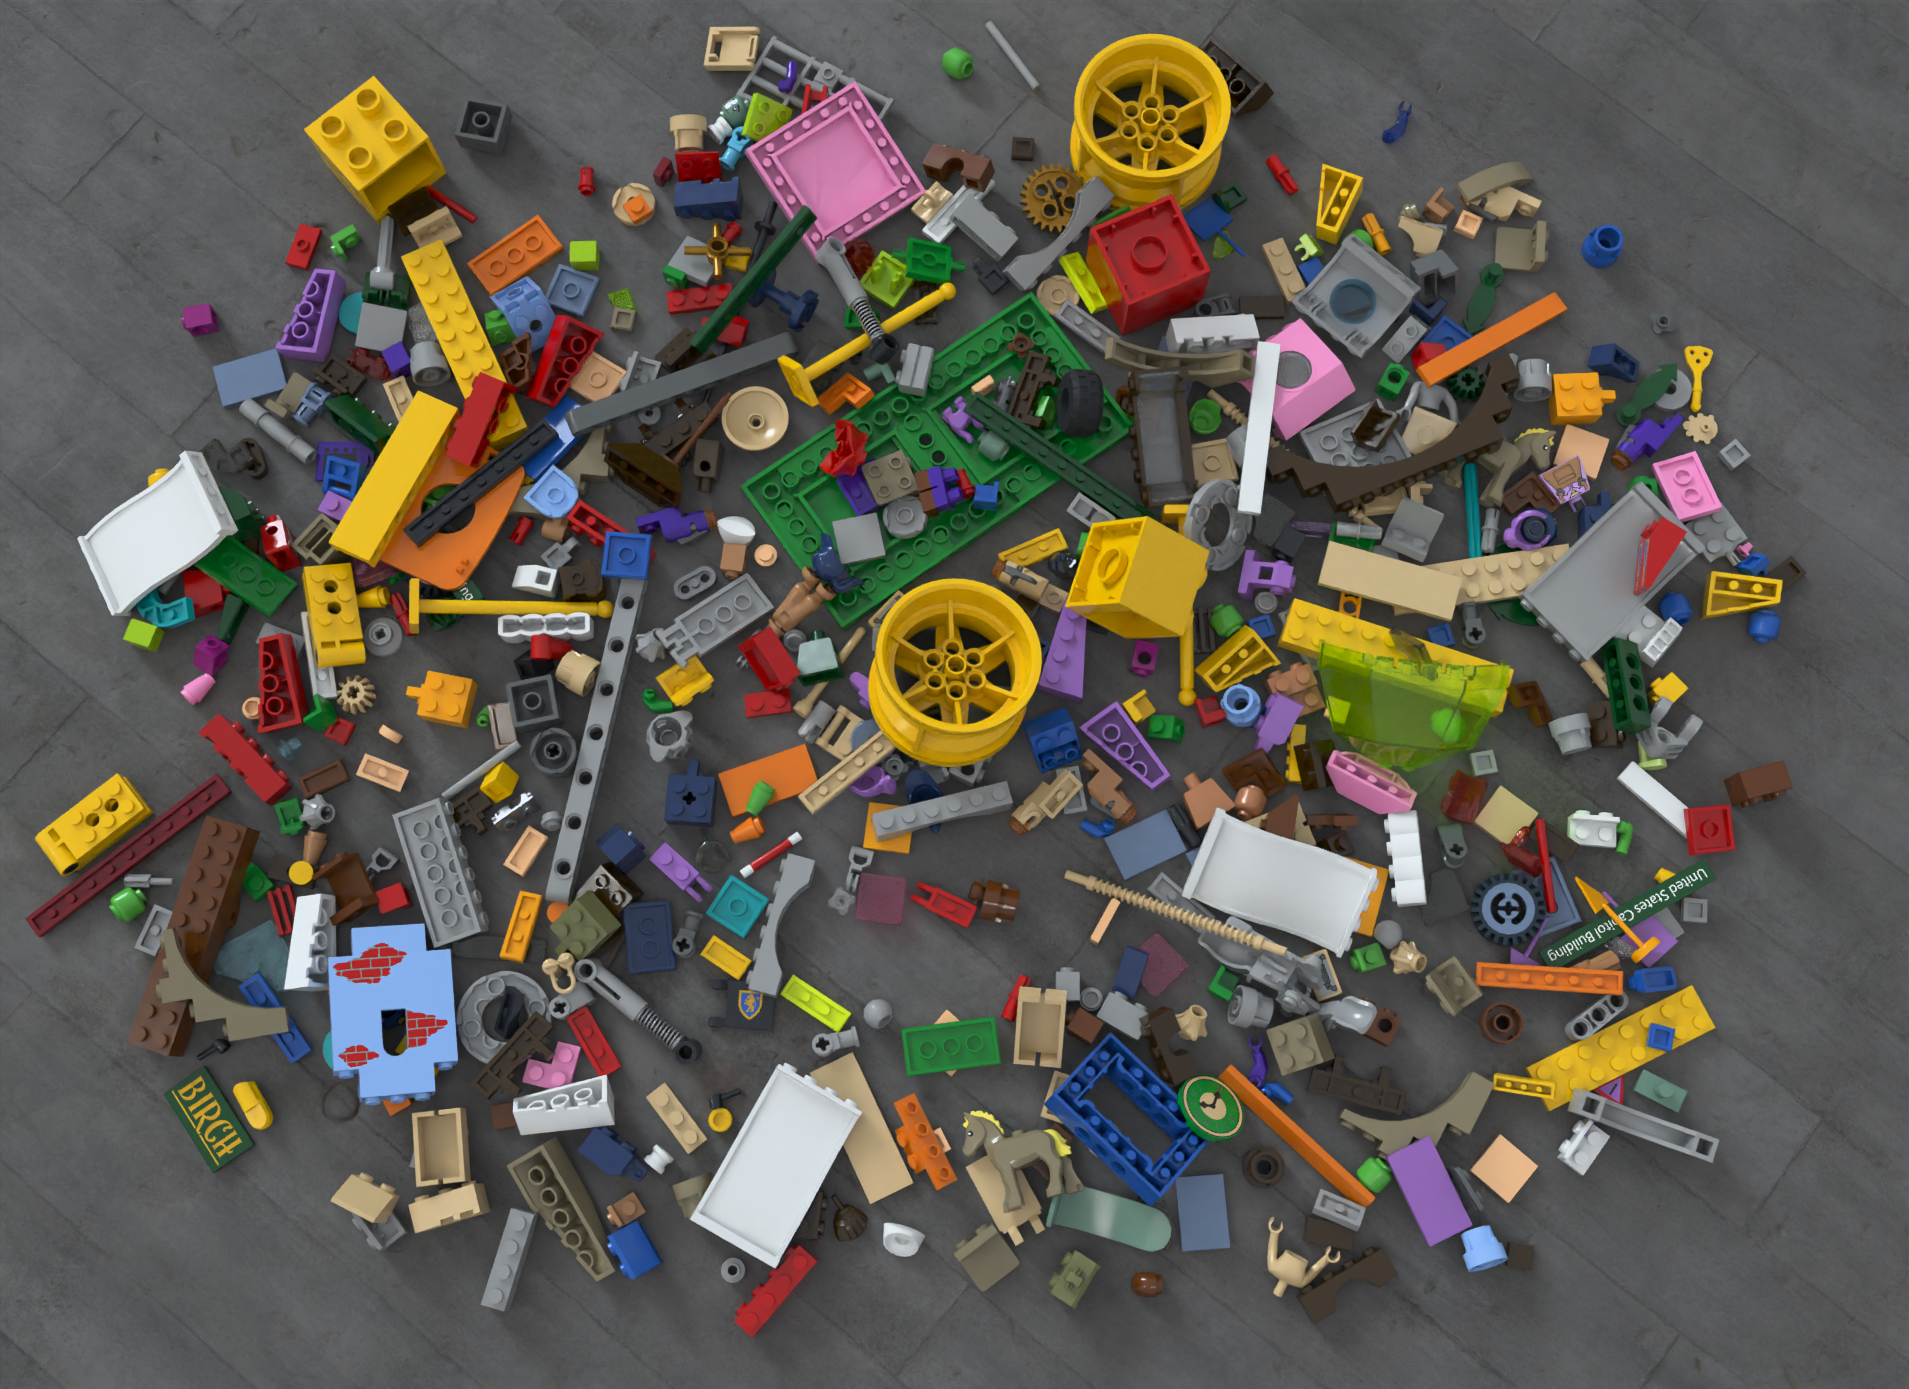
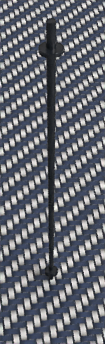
M774 201L769 202L763 222H755L754 228L759 234L745 275L758 261L767 235L772 236L776 232V228L771 225L778 206ZM722 342L718 356L726 353L728 343ZM713 387L706 390L702 403L705 401L708 403ZM690 451L682 460V467L686 465L687 461H692L693 456L690 454Z

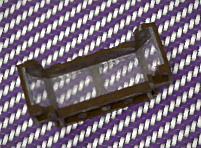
M1188 366L1139 370L1132 372L1128 378L1129 403H1126V413L1131 418L1128 432L1130 439H1133L1134 448H1131V458L1136 463V470H1134L1133 476L1134 482L1138 483L1141 503L1144 504L1145 509L1165 505L1190 504L1194 494L1198 491V480H1195L1185 392L1188 390L1185 384V378L1189 377Z

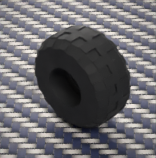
M1071 369L1064 374L1059 385L1057 395L1058 426L1067 436L1089 437L1098 431L1101 424L1104 407L1103 383L1100 376L1093 370Z

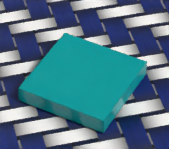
M731 875L705 914L745 940L770 902V899Z

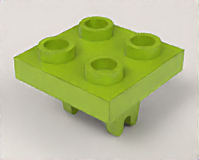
M753 93L741 135L759 142L786 125L791 118L793 109L764 95Z
M882 250L859 282L867 294L894 310L916 279L905 277L906 265L895 258H891L892 256Z

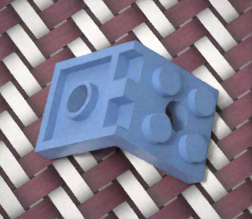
M528 276L489 297L493 305L505 316L516 338H519L526 332L531 334V353L545 346L556 316L541 288ZM533 320L540 321V327L537 330H530V323Z

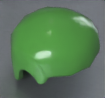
M1204 398L1196 401L1188 412L1189 426L1193 432L1199 435L1214 433L1222 421L1220 418V406L1211 399Z

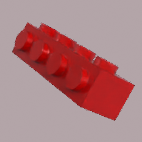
M581 500L577 502L566 517L573 532L580 536L585 534L589 537V542L598 548L605 546L606 531L630 533ZM651 547L649 565L657 556L653 547Z
M800 1244L797 1248L793 1245L784 1255L787 1260L781 1267L777 1265L767 1275L770 1277V1280L765 1285L760 1283L751 1295L754 1297L748 1305L744 1302L735 1312L738 1317L734 1322L752 1338L819 1261L803 1245Z

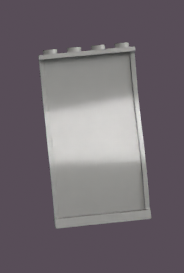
M1643 482L1634 485L1625 496L1610 508L1518 598L1521 600V606L1528 612L1532 611L1537 616L1536 621L1543 628H1548L1553 633V639L1558 644H1564L1569 649L1568 654L1575 661L1585 662L1611 639L1673 576L1706 547ZM1665 517L1687 531V533L1650 589L1636 596L1633 593L1638 547L1643 538L1640 534L1653 520L1658 521Z

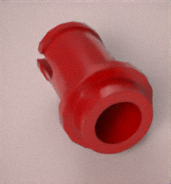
M585 166V172L584 167H581L578 190L581 195L591 196L595 191V185H593L594 169Z
M734 221L731 224H727V229L721 237L726 239L728 247L737 236H741L743 229Z
M957 470L960 479L956 481V484L961 488L964 499L974 496L975 486L971 485L966 470Z
M524 516L517 520L518 524L509 537V540L517 543L519 546L522 545L529 530L534 528L532 527L534 522Z

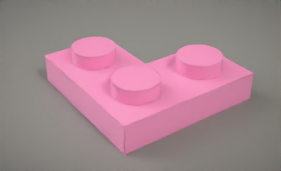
M558 1041L552 1064L528 1059L522 1082L548 1089L572 1084L582 1047Z

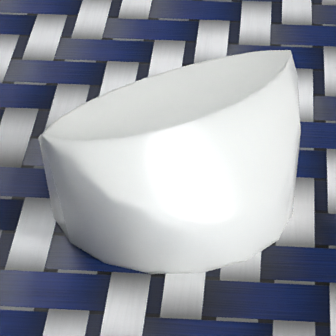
M730 516L717 521L719 533L725 543L748 546L754 539L755 527L744 517Z
M884 1223L883 1244L890 1253L906 1257L914 1255L918 1251L925 1238L923 1233L900 1224Z

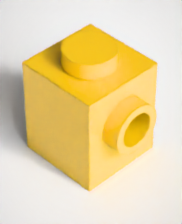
M1671 672L1663 679L1658 677L1649 685L1652 690L1646 695L1650 698L1649 701L1652 705L1662 695L1674 703L1688 687Z

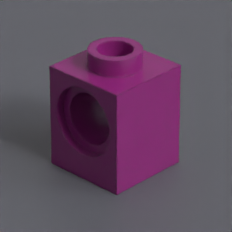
M209 303L183 308L184 317H181L183 328L188 330L193 337L219 332L217 313Z
M210 634L195 646L193 665L213 676L227 664L229 645Z
M1136 640L1130 671L1134 672V675L1139 677L1152 676L1159 644ZM1147 656L1150 663L1141 664L1138 661V657Z

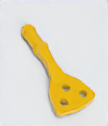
M1688 346L1684 349L1685 359L1694 378L1690 408L1693 412H1698L1701 409V393L1703 392L1701 383L1702 372L1710 364L1713 351L1702 346Z

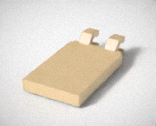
M986 1155L966 1167L997 1228L1003 1234L1008 1232L1015 1246L1024 1242L1017 1226L1026 1221H1030L1036 1234L1045 1230L1038 1217L1042 1213L1040 1211L1042 1207L1021 1169L1016 1171L1025 1206H1021L1022 1209L1003 1213L1005 1187L1000 1172L993 1165L989 1156Z

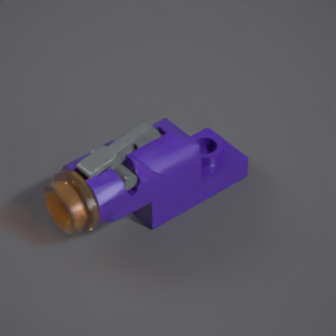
M1676 413L1672 419L1667 417L1660 426L1650 419H1646L1637 425H1629L1615 447V451L1612 453V464L1620 470L1630 468L1634 461L1644 454L1650 458L1684 418Z
M671 507L635 518L640 533H653L657 531V528L661 527L666 542L673 543L677 541L681 545H685L708 534L709 531L718 526L713 509L688 512L682 516L679 507Z

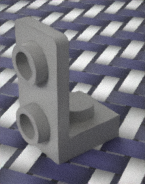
M1410 315L1382 350L1396 363H1400L1420 338L1426 336L1432 328L1417 315Z

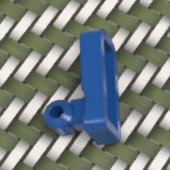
M1671 966L1636 970L1634 976L1627 979L1628 988L1632 991L1638 990L1640 994L1674 990L1677 987L1675 971Z

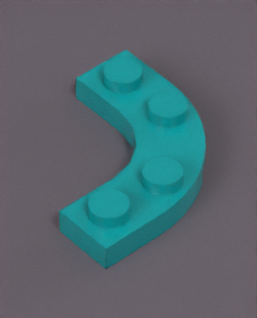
M157 588L136 604L142 617L147 618L154 626L175 628L195 620L193 598L184 597L165 604L159 598Z

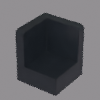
M531 649L514 660L521 680L544 676L554 669L552 659H531Z

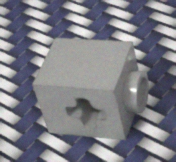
M1070 967L1060 968V972L1055 973V989L1067 990L1066 1002L1080 1001V972H1074V968Z

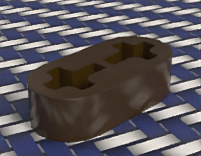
M253 438L241 440L238 445V451L245 471L253 479L264 478L268 473V466L261 446ZM248 445L253 446V448H251L253 453L252 456L246 451L248 450ZM253 462H256L260 466L258 468L259 472L257 473L253 471L255 469Z

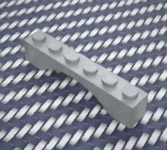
M1097 176L1090 178L1076 193L1072 216L1061 235L1049 246L1038 252L1016 256L1002 272L1020 291L1033 288L1038 282L1036 278L1041 273L1044 275L1052 268L1051 262L1056 257L1058 259L1067 252V245L1070 242H1076L1082 236L1081 231L1085 226L1090 227L1097 220L1096 215L1100 211L1104 212L1112 204L1110 200L1115 195Z
M1007 781L874 813L871 817V823L878 843L945 821L1007 811L1011 809L1013 801Z
M788 853L787 859H782L779 872H782L781 880L775 882L773 894L776 895L774 903H769L766 913L769 920L767 926L763 925L759 939H762L761 947L755 949L753 961L756 962L753 971H749L746 979V984L749 985L748 989L751 992L773 998L778 997L784 977L777 957L779 925L790 904L810 887L816 868L815 860Z
M1574 1088L1567 1110L1713 1163L1719 1139L1653 1117L1581 1089Z

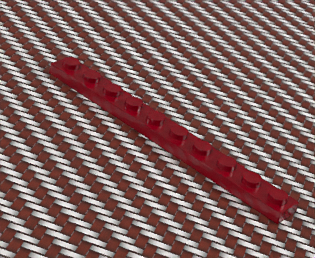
M215 774L26 917V921L36 935L42 938L233 792L220 775Z

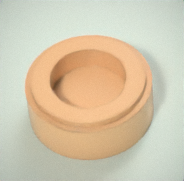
M382 725L379 730L381 735L395 743H399L403 737L386 725Z

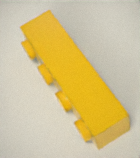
M1294 724L1288 736L1289 742L1286 744L1288 756H1286L1285 761L1286 765H1288V770H1285L1287 783L1301 784L1293 746L1305 743L1306 725Z
M1495 1073L1493 1090L1554 1099L1557 1082Z

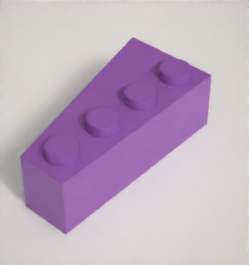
M315 268L302 293L304 297L301 303L296 305L293 311L295 314L290 324L286 325L283 331L285 334L281 342L278 341L275 347L285 358L324 362L327 359L346 281L335 270Z
M1065 600L1038 684V691L1081 704L1083 696L1086 618L1066 608L1067 600Z

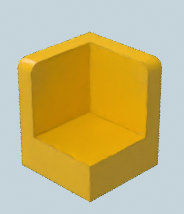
M1145 689L1124 702L1121 706L1135 726L1156 711L1146 697L1147 692Z
M502 762L487 772L480 790L495 803H498L512 794L519 775L505 762Z

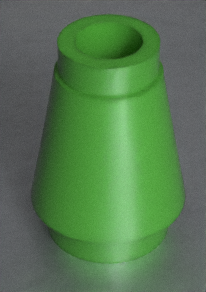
M759 780L758 784H754L745 810L757 816L775 796L773 793L776 789Z

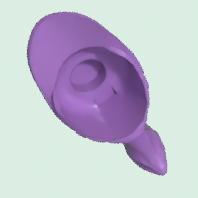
M876 765L848 787L855 794L865 798L876 797L881 793L891 795L897 789L896 782L892 776L885 775L884 770Z

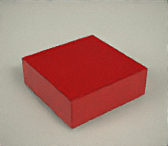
M337 717L338 721L327 728L324 736L346 746L356 725Z

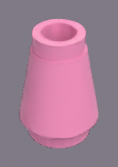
M205 673L183 686L184 689L180 693L191 705H194L197 702H201L216 681L209 674Z

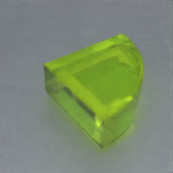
M1224 231L1223 233L1231 239L1228 231ZM1220 235L1214 243V259L1235 252V249Z
M628 288L607 294L610 302L615 307L635 310Z

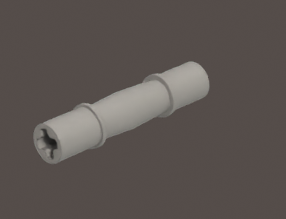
M251 398L246 399L240 405L239 412L252 421L257 428H262L274 440L286 447L287 452L292 453L305 465H309L315 460L318 454L317 450L306 443L301 436L295 435L284 424L272 417L268 410L262 408Z

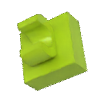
M1307 233L1299 238L1302 244L1297 245L1294 249L1296 252H1300L1302 249L1306 250V254L1301 258L1302 261H1308L1311 256L1320 257L1324 253L1314 237Z

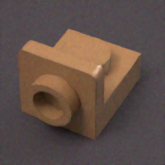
M635 1191L607 1207L609 1221L614 1227L617 1225L619 1228H624L647 1212Z

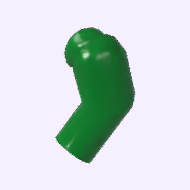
M653 689L644 691L643 702L650 711L654 713L673 712L674 704L672 701H661Z

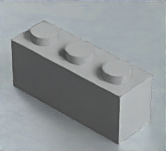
M970 194L949 218L997 263L1018 240L1015 231L1011 227L1003 225L994 212H989L979 198L972 197Z

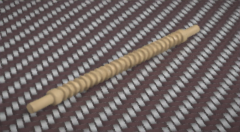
M1213 389L1209 391L1207 396L1223 409L1224 414L1227 416L1231 415L1232 420L1236 419V424L1241 423L1242 426L1248 423V417L1245 416L1246 413H1241L1240 408L1237 410V406L1233 402H1228ZM1275 437L1269 438L1272 448L1280 445V441L1276 442ZM1358 506L1348 511V516H1353V520L1357 524L1361 522L1363 525L1378 526L1367 516H1364L1363 510H1359Z
M1067 870L1065 873V879L1084 885L1090 891H1094V889L1097 893L1102 891L1103 895L1107 893L1109 897L1114 896L1116 900L1121 898L1122 902L1127 900L1128 904L1131 902L1134 906L1138 904L1140 908L1145 907L1147 911L1152 909V913L1158 911L1159 915L1162 913L1165 917L1169 915L1172 920L1177 918L1178 922L1183 920L1184 924L1189 922L1190 926L1194 924L1197 929L1202 927L1203 931L1208 929L1209 933L1214 931L1215 935L1221 934L1222 938L1227 936L1228 940L1231 938L1234 939V942L1239 940L1240 944L1247 943V947L1252 945L1253 949L1258 951L1264 949L1283 957L1286 955V947L1267 941L1264 936H1254L1253 933L1247 934L1246 930L1241 932L1240 928L1235 930L1234 926L1229 928L1227 923L1222 925L1221 921L1216 923L1215 919L1212 921L1209 920V917L1204 919L1203 915L1197 916L1196 912L1190 914V910L1185 912L1183 908L1179 910L1177 906L1171 907L1170 903L1165 905L1164 901L1159 903L1158 899L1153 901L1152 897L1148 899L1146 895L1140 896L1139 892L1134 894L1133 890L1128 892L1127 888L1122 890L1121 886L1117 888L1115 884L1110 885L1108 881L1103 883V879L1098 881V878L1092 875L1087 877Z

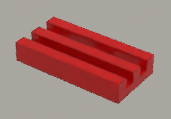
M291 885L267 892L278 934L281 937L291 934L293 931L283 893H287L292 914L295 917L296 900ZM275 896H278L287 930L284 929Z

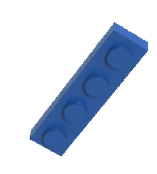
M261 972L256 973L238 986L251 1006L267 1008L284 1007ZM289 1014L291 1030L271 1035L291 1064L311 1052L313 1047Z

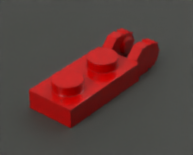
M918 881L916 886L920 890L932 895L929 901L922 899L918 895H911V901L968 929L978 908L977 906L937 887L933 888Z

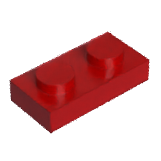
M789 689L744 695L747 719L792 713Z

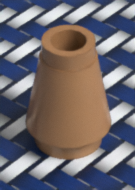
M308 830L307 835L304 837V862L317 865V861L328 841L326 833Z

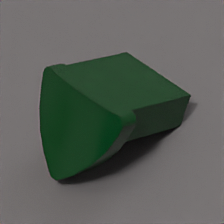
M1236 181L1211 195L1213 201L1227 214H1230L1231 210L1247 201V196Z

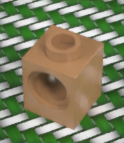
M724 543L720 570L726 578L738 579V577L745 574L748 557L746 545Z

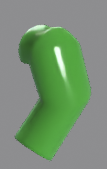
M1620 821L1616 826L1620 837L1615 852L1626 856L1631 844L1634 827L1630 822Z

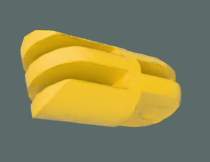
M249 1081L236 1084L233 1088V1093L250 1125L257 1130L268 1128L272 1124L274 1117L256 1082Z

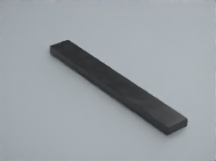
M543 418L403 528L404 533L419 548L559 437V433Z

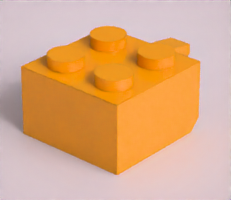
M1598 372L1553 374V394L1548 398L1551 425H1575L1597 422L1602 416L1604 404H1610L1616 400L1615 390H1602V387H1599Z
M428 671L425 684H421V688L408 686L406 696L418 699L417 715L421 719L467 729L478 684L473 679Z

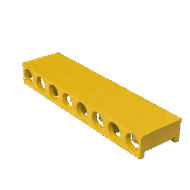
M419 390L417 391L328 543L332 545L334 550L342 551L375 568L455 431L456 421L461 418L457 407Z

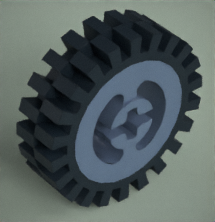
M1512 872L1498 873L1488 877L1478 886L1470 903V915L1473 925L1477 928L1479 934L1484 936L1489 942L1500 946L1520 945L1534 937L1541 929L1546 916L1545 899L1541 895L1538 886H1535L1533 881L1526 879L1523 875H1517ZM1499 894L1504 896V899L1499 902L1497 908L1505 907L1506 903L1509 904L1510 908H1518L1519 904L1512 899V895L1519 897L1525 906L1523 920L1514 925L1511 920L1518 915L1519 911H1512L1508 916L1506 911L1498 910L1497 915L1504 921V924L1495 921L1490 910L1493 898Z

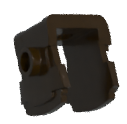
M589 558L575 566H562L558 568L563 590L562 596L565 602L590 601L599 603L606 598L605 577L601 576V568L596 560L594 561Z

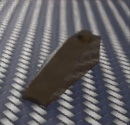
M1212 35L1199 48L1214 61L1224 76L1230 94L1231 112L1236 116L1259 110L1274 94L1265 80Z

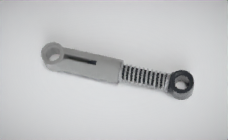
M829 237L816 252V259L822 266L828 269L849 309L853 310L856 317H858L857 319L871 342L872 347L869 349L871 358L878 364L885 365L900 349L899 342L892 335L884 333L885 331L881 324L877 321L878 319L868 303L869 298L844 255L846 252L844 244L835 237Z
M589 957L576 963L574 974L579 981L587 983L633 1022L640 1021V1024H643V1027H646L647 1030L649 1029V1032H653V1035L656 1034V1038L659 1037L662 1043L669 1045L678 1063L687 1065L700 1058L702 1046L698 1040L679 1034L680 1032L676 1033V1029L673 1030V1027H669L670 1024H666L667 1021L663 1022L660 1016L657 1017V1013L653 1014L654 1011H650L651 1008L647 1009L649 1003L608 971L599 959ZM586 964L591 965L593 969L591 976L585 972ZM685 1046H689L692 1049L691 1057L684 1054Z

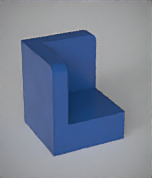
M994 481V486L976 484L974 496L975 509L996 511L998 481Z

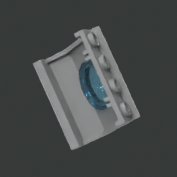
M1352 233L1345 238L1341 248L1306 289L1295 296L1292 302L1299 312L1307 314L1318 327L1324 328L1334 340L1344 344L1351 354L1362 359L1402 314L1421 287ZM1368 306V311L1348 317L1344 315V313Z

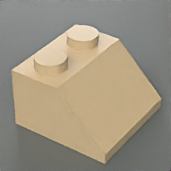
M361 1172L360 1175L351 1174L332 1197L331 1202L372 1223H386L400 1196L394 1193L395 1188L385 1183H382L380 1186L373 1182L374 1178Z

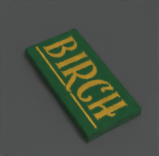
M203 1066L164 1093V1096L212 1173H216L256 1145L207 1066Z

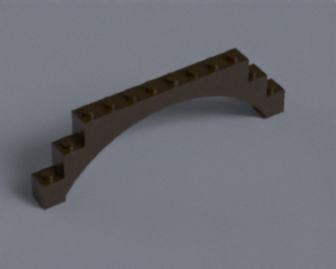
M1509 354L1488 362L1485 371L1488 377L1486 385L1470 414L1447 437L1414 456L1375 466H1336L1300 457L1284 450L1283 446L1279 445L1268 450L1265 474L1271 485L1277 482L1279 484L1284 483L1292 477L1303 499L1317 497L1324 491L1335 514L1341 511L1343 513L1348 512L1358 504H1368L1378 496H1388L1398 488L1403 486L1405 488L1410 487L1418 480L1433 478L1438 472L1453 470L1463 462L1467 461V463H1470L1483 454L1497 452L1501 448L1504 439L1497 424L1506 421L1512 410V405L1505 393L1512 392L1517 388L1521 375Z

